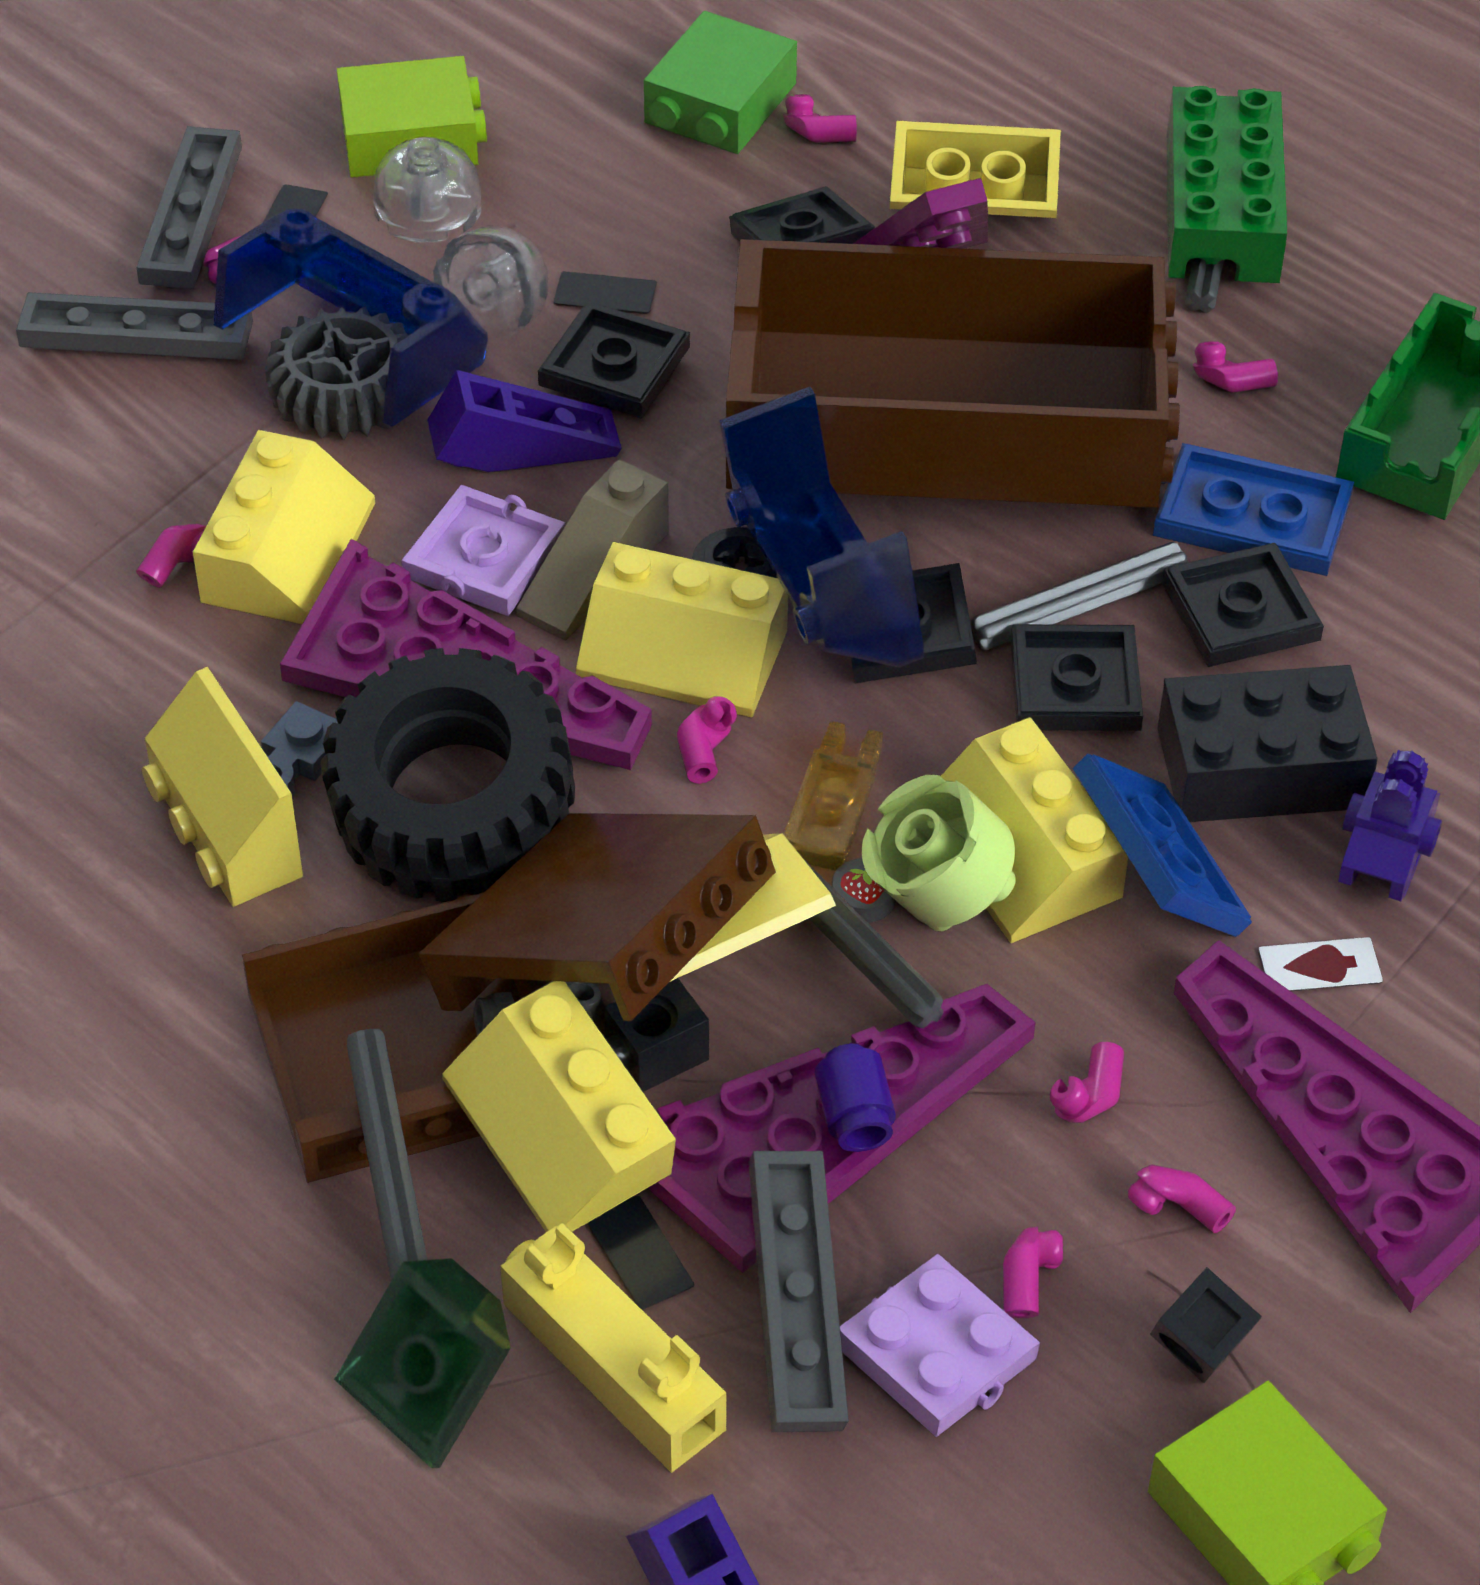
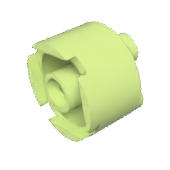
M925 775L906 782L886 797L878 808L884 816L878 823L874 833L868 828L862 842V861L869 877L916 919L925 923L934 931L948 930L953 925L963 923L975 917L991 903L1005 899L1014 888L1016 879L1012 868L1015 857V845L1010 829L977 796L957 780L955 782L945 781L940 775Z

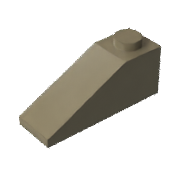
M618 459L583 495L516 607L517 617L566 641L587 618L593 584L612 543L616 542L653 550L668 535V482Z

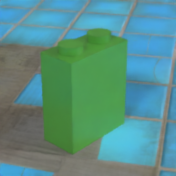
M703 11L644 79V123L739 154L795 86L797 76V41L708 11Z

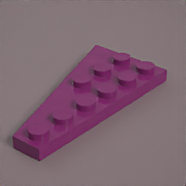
M978 178L924 192L853 244L964 249L988 243V201L982 179Z
M353 539L349 541L280 663L282 681L343 697L350 694L356 698L360 694L358 683L374 671L381 676L390 670L389 662L406 655L408 660L412 661L425 657L424 650L443 648L445 655H458L459 648L480 650L482 659L488 661L491 660L493 655H499L515 662L517 675L522 670L530 672L543 684L544 693L553 696L561 711L563 726L566 727L571 755L628 770L632 769L652 726L651 708L594 676L582 678L560 665L559 656L543 647H540L537 651L532 650L516 640L515 631L443 590L431 592L411 581L408 570L394 562L389 566L381 564L368 556L367 547Z
M1218 940L1176 977L1174 995L1411 1313L1480 1245V1126Z
M984 984L944 999L941 1005L944 1012L938 1022L931 1021L925 1028L915 1027L910 1021H907L881 1032H878L875 1026L852 1034L851 1043L849 1044H859L880 1054L896 1113V1119L891 1125L893 1129L892 1137L885 1144L868 1151H846L839 1146L837 1138H834L828 1132L814 1074L817 1064L825 1058L828 1052L822 1054L819 1048L722 1084L720 1093L684 1106L681 1100L657 1108V1113L675 1137L676 1142L672 1174L648 1187V1189L743 1273L757 1262L748 1163L753 1151H823L827 1200L829 1204L1033 1040L1036 1022L990 985Z

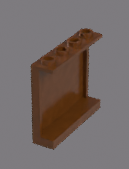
M569 813L419 953V956L441 1010L463 1011L496 978L606 983L611 987L622 1019L624 1021H632L776 871L756 815Z
M483 893L464 895L449 902L414 911H401L390 917L351 927H339L324 934L285 944H273L262 950L242 954L248 996L307 1183L369 1167L346 1045L348 1035L360 1030L381 1029L384 1033L407 1156L480 1136L442 1080V1073L478 1036L474 1023L476 999L463 1011L441 1010L419 953ZM496 978L478 997H487L488 994L511 992L514 1002H517L531 994V990L527 980Z

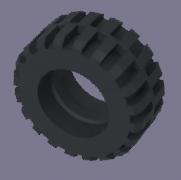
M443 648L424 650L425 657L409 661L406 655L388 663L389 671L381 676L374 671L357 684L360 694L356 698L350 694L346 696L335 711L338 723H332L327 727L323 741L326 755L321 760V769L339 836L343 837L346 850L355 863L366 865L368 875L383 886H390L396 880L401 894L422 898L424 891L434 892L436 901H452L457 899V893L473 891L474 894L484 893L569 814L568 808L575 801V782L566 727L563 726L561 711L553 696L544 693L543 684L535 676L523 670L517 675L515 662L499 655H493L491 660L488 661L482 659L480 650L459 648L458 655H445ZM448 745L478 746L496 753L506 761L501 773L488 787L470 798L454 803H421L406 798L393 789L399 775L412 761L424 753Z

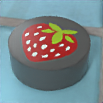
M862 858L844 863L834 873L832 887L868 923L885 918L894 909L896 900L869 877L864 868Z

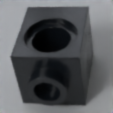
M678 978L670 981L632 1021H624L622 1019L616 1001L604 1007V1038L642 1092L709 1060V1018Z
M1206 1267L1158 1320L1150 1335L1198 1379L1205 1383L1252 1331L1262 1316Z

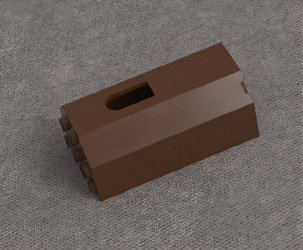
M740 239L734 304V328L731 338L726 395V489L1158 508L1160 486L1165 483L1171 484L1173 477L1174 449L1173 447H1166V442L1178 439L1180 420L1179 403H1169V398H1176L1178 387V362L1168 361V357H1175L1177 322L1166 321V317L1174 316L1176 283L1165 281L1164 257Z

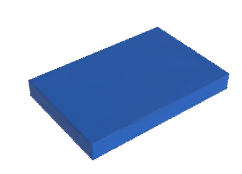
M1182 443L1173 468L1172 483L1167 485L1155 519L1153 536L1225 553L1276 543L1290 568L1327 576L1352 497L1354 481Z
M1089 753L1072 768L1161 909L1235 937L1252 923L1247 909L1164 783Z

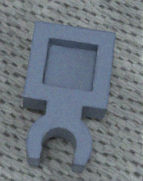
M297 701L261 740V748L290 790L292 798L296 791L295 780L299 775L316 781L322 774L321 760L326 755L323 747L326 730L332 723H338L336 718Z

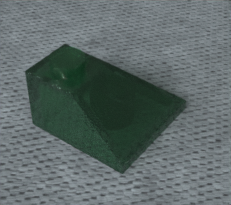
M452 1258L403 1261L334 1380L432 1469L440 1468L511 1349L501 1300Z

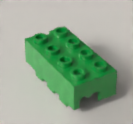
M1206 86L1172 87L1167 128L1169 278L1184 279L1186 264L1192 258H1201L1206 264H1218L1221 260L1229 259L1236 263L1235 281L1280 283L1288 234L1281 92L1253 88L1238 90L1237 96L1217 95L1216 88Z
M1433 293L1344 430L1336 473L1337 478L1354 481V487L1437 518L1446 519L1480 463V321L1474 320L1477 307L1438 293Z

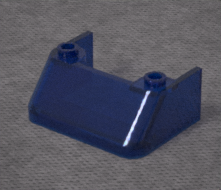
M296 208L285 210L218 250L213 325L221 330L295 283L338 308H341L343 305L347 312L356 313L362 307H366L371 317L380 313H386L390 323H403L404 330L409 336L391 347L383 416V423L390 427L395 426L442 393L456 370L471 373L482 365L486 359L488 333L457 296L448 291L444 286L428 280L318 219L306 210Z
M804 388L719 420L733 488L732 491L725 493L729 512L737 527L747 525L795 607L793 609L794 619L804 642L809 644L815 641L823 652L899 668L923 659L924 647L907 538L903 531H900L869 544L867 543L830 483L816 397L812 388Z

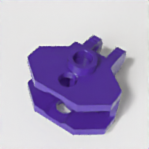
M1398 750L1397 753H1393L1386 767L1385 774L1374 772L1365 796L1357 793L1353 794L1342 827L1343 830L1352 832L1341 865L1338 882L1351 886L1356 880L1358 873L1375 877L1391 883L1388 898L1402 901L1405 897L1421 855L1431 857L1442 825L1441 819L1434 818L1440 793H1437V790L1425 787L1428 763L1425 762V758L1414 753L1413 750Z

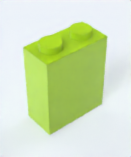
M464 56L337 68L340 107L350 178L479 165L477 143L487 142L484 110H474L481 109L479 82L477 76L468 77Z
M1269 1380L1154 1455L1148 1493L1229 1585H1324L1325 1581L1343 1569L1348 1574L1359 1571L1376 1556L1381 1548L1379 1537L1387 1508Z

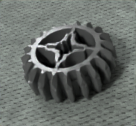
M343 305L339 312L329 314L319 308L317 317L310 319L298 316L296 327H282L281 337L271 342V349L268 354L269 356L266 358L267 365L265 366L269 397L273 401L274 408H278L282 413L283 420L287 422L295 421L300 432L315 428L321 439L330 432H339L344 440L349 432L360 431L368 437L370 428L375 425L389 429L392 417H405L407 406L416 402V394L420 386L419 379L422 377L421 361L418 360L417 346L414 344L413 336H409L405 332L403 323H390L386 313H380L371 317L366 307H362L356 313L347 312Z

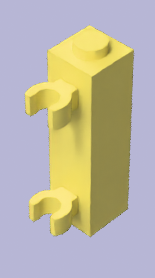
M561 1223L559 1226H554L536 1240L524 1241L509 1254L505 1263L500 1266L504 1305L671 1473L726 1431V1392L699 1366V1355L678 1335L671 1339L584 1254V1243L565 1224Z

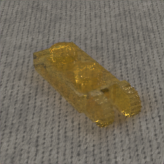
M831 721L827 727V732H825L820 749H814L783 835L810 865L836 871L847 861L870 795L882 750L883 732L869 729L862 740L858 758L840 754L846 742L845 724Z

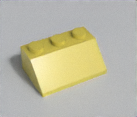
M896 121L890 209H902L924 192L981 178L988 201L989 215L1056 218L1061 130Z
M258 430L193 550L201 603L303 624L351 539L358 540L375 505V495L316 442Z
M613 542L593 584L576 665V675L582 678L594 676L608 685L699 706L705 705L709 698L721 696L734 704L738 715L752 718L787 633L788 581Z
M205 667L196 671L145 737L149 765L142 767V774L153 799L156 802L165 799L171 808L168 810L169 818L180 842L183 845L192 842L197 850L195 853L196 861L207 885L210 888L219 885L232 907H235L303 877L292 794L209 668Z
M1031 717L975 738L941 775L945 781L955 782L957 780L965 785L1008 826L1012 833L1015 845V857L1012 868L1016 879L1014 888L1005 899L991 903L986 908L1010 944L1123 898L1128 863L1127 854L1087 791Z
M783 833L763 835L766 845L770 850L776 873L672 980L836 906L829 890Z
M553 981L502 1009L442 1073V1080L545 1232L554 1226H559L561 1223L565 1224L573 1232L672 1174L675 1137L564 981Z

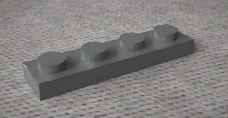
M187 126L136 267L139 284L194 289L242 149L239 130Z
M28 292L16 333L19 347L244 360L253 317L251 305Z
M753 1151L748 1163L771 1432L843 1431L849 1419L823 1151Z

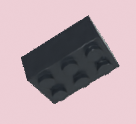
M1351 665L1164 678L1157 729L1174 799L1189 822L1345 811L1348 809L1354 793L1365 796L1376 770L1378 758Z

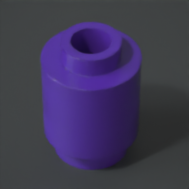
M844 1044L830 1050L825 1058L817 1064L814 1071L829 1134L837 1138L838 1144L842 1149L851 1152L868 1151L885 1144L892 1137L893 1129L891 1125L896 1119V1113L880 1054L859 1044Z

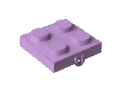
M460 485L404 556L402 568L410 572L412 581L436 590H443L452 596L509 616L524 596L566 524L563 521L527 509L525 502L516 495H508L503 500ZM511 503L517 506L514 511L510 510Z
M936 1254L895 1286H890L879 1298L875 1297L868 1306L840 1326L842 1352L935 1437H938L977 1405L984 1410L993 1406L1000 1398L1004 1384L1037 1359L1040 1342L939 1254ZM987 1391L991 1393L989 1397L985 1394Z

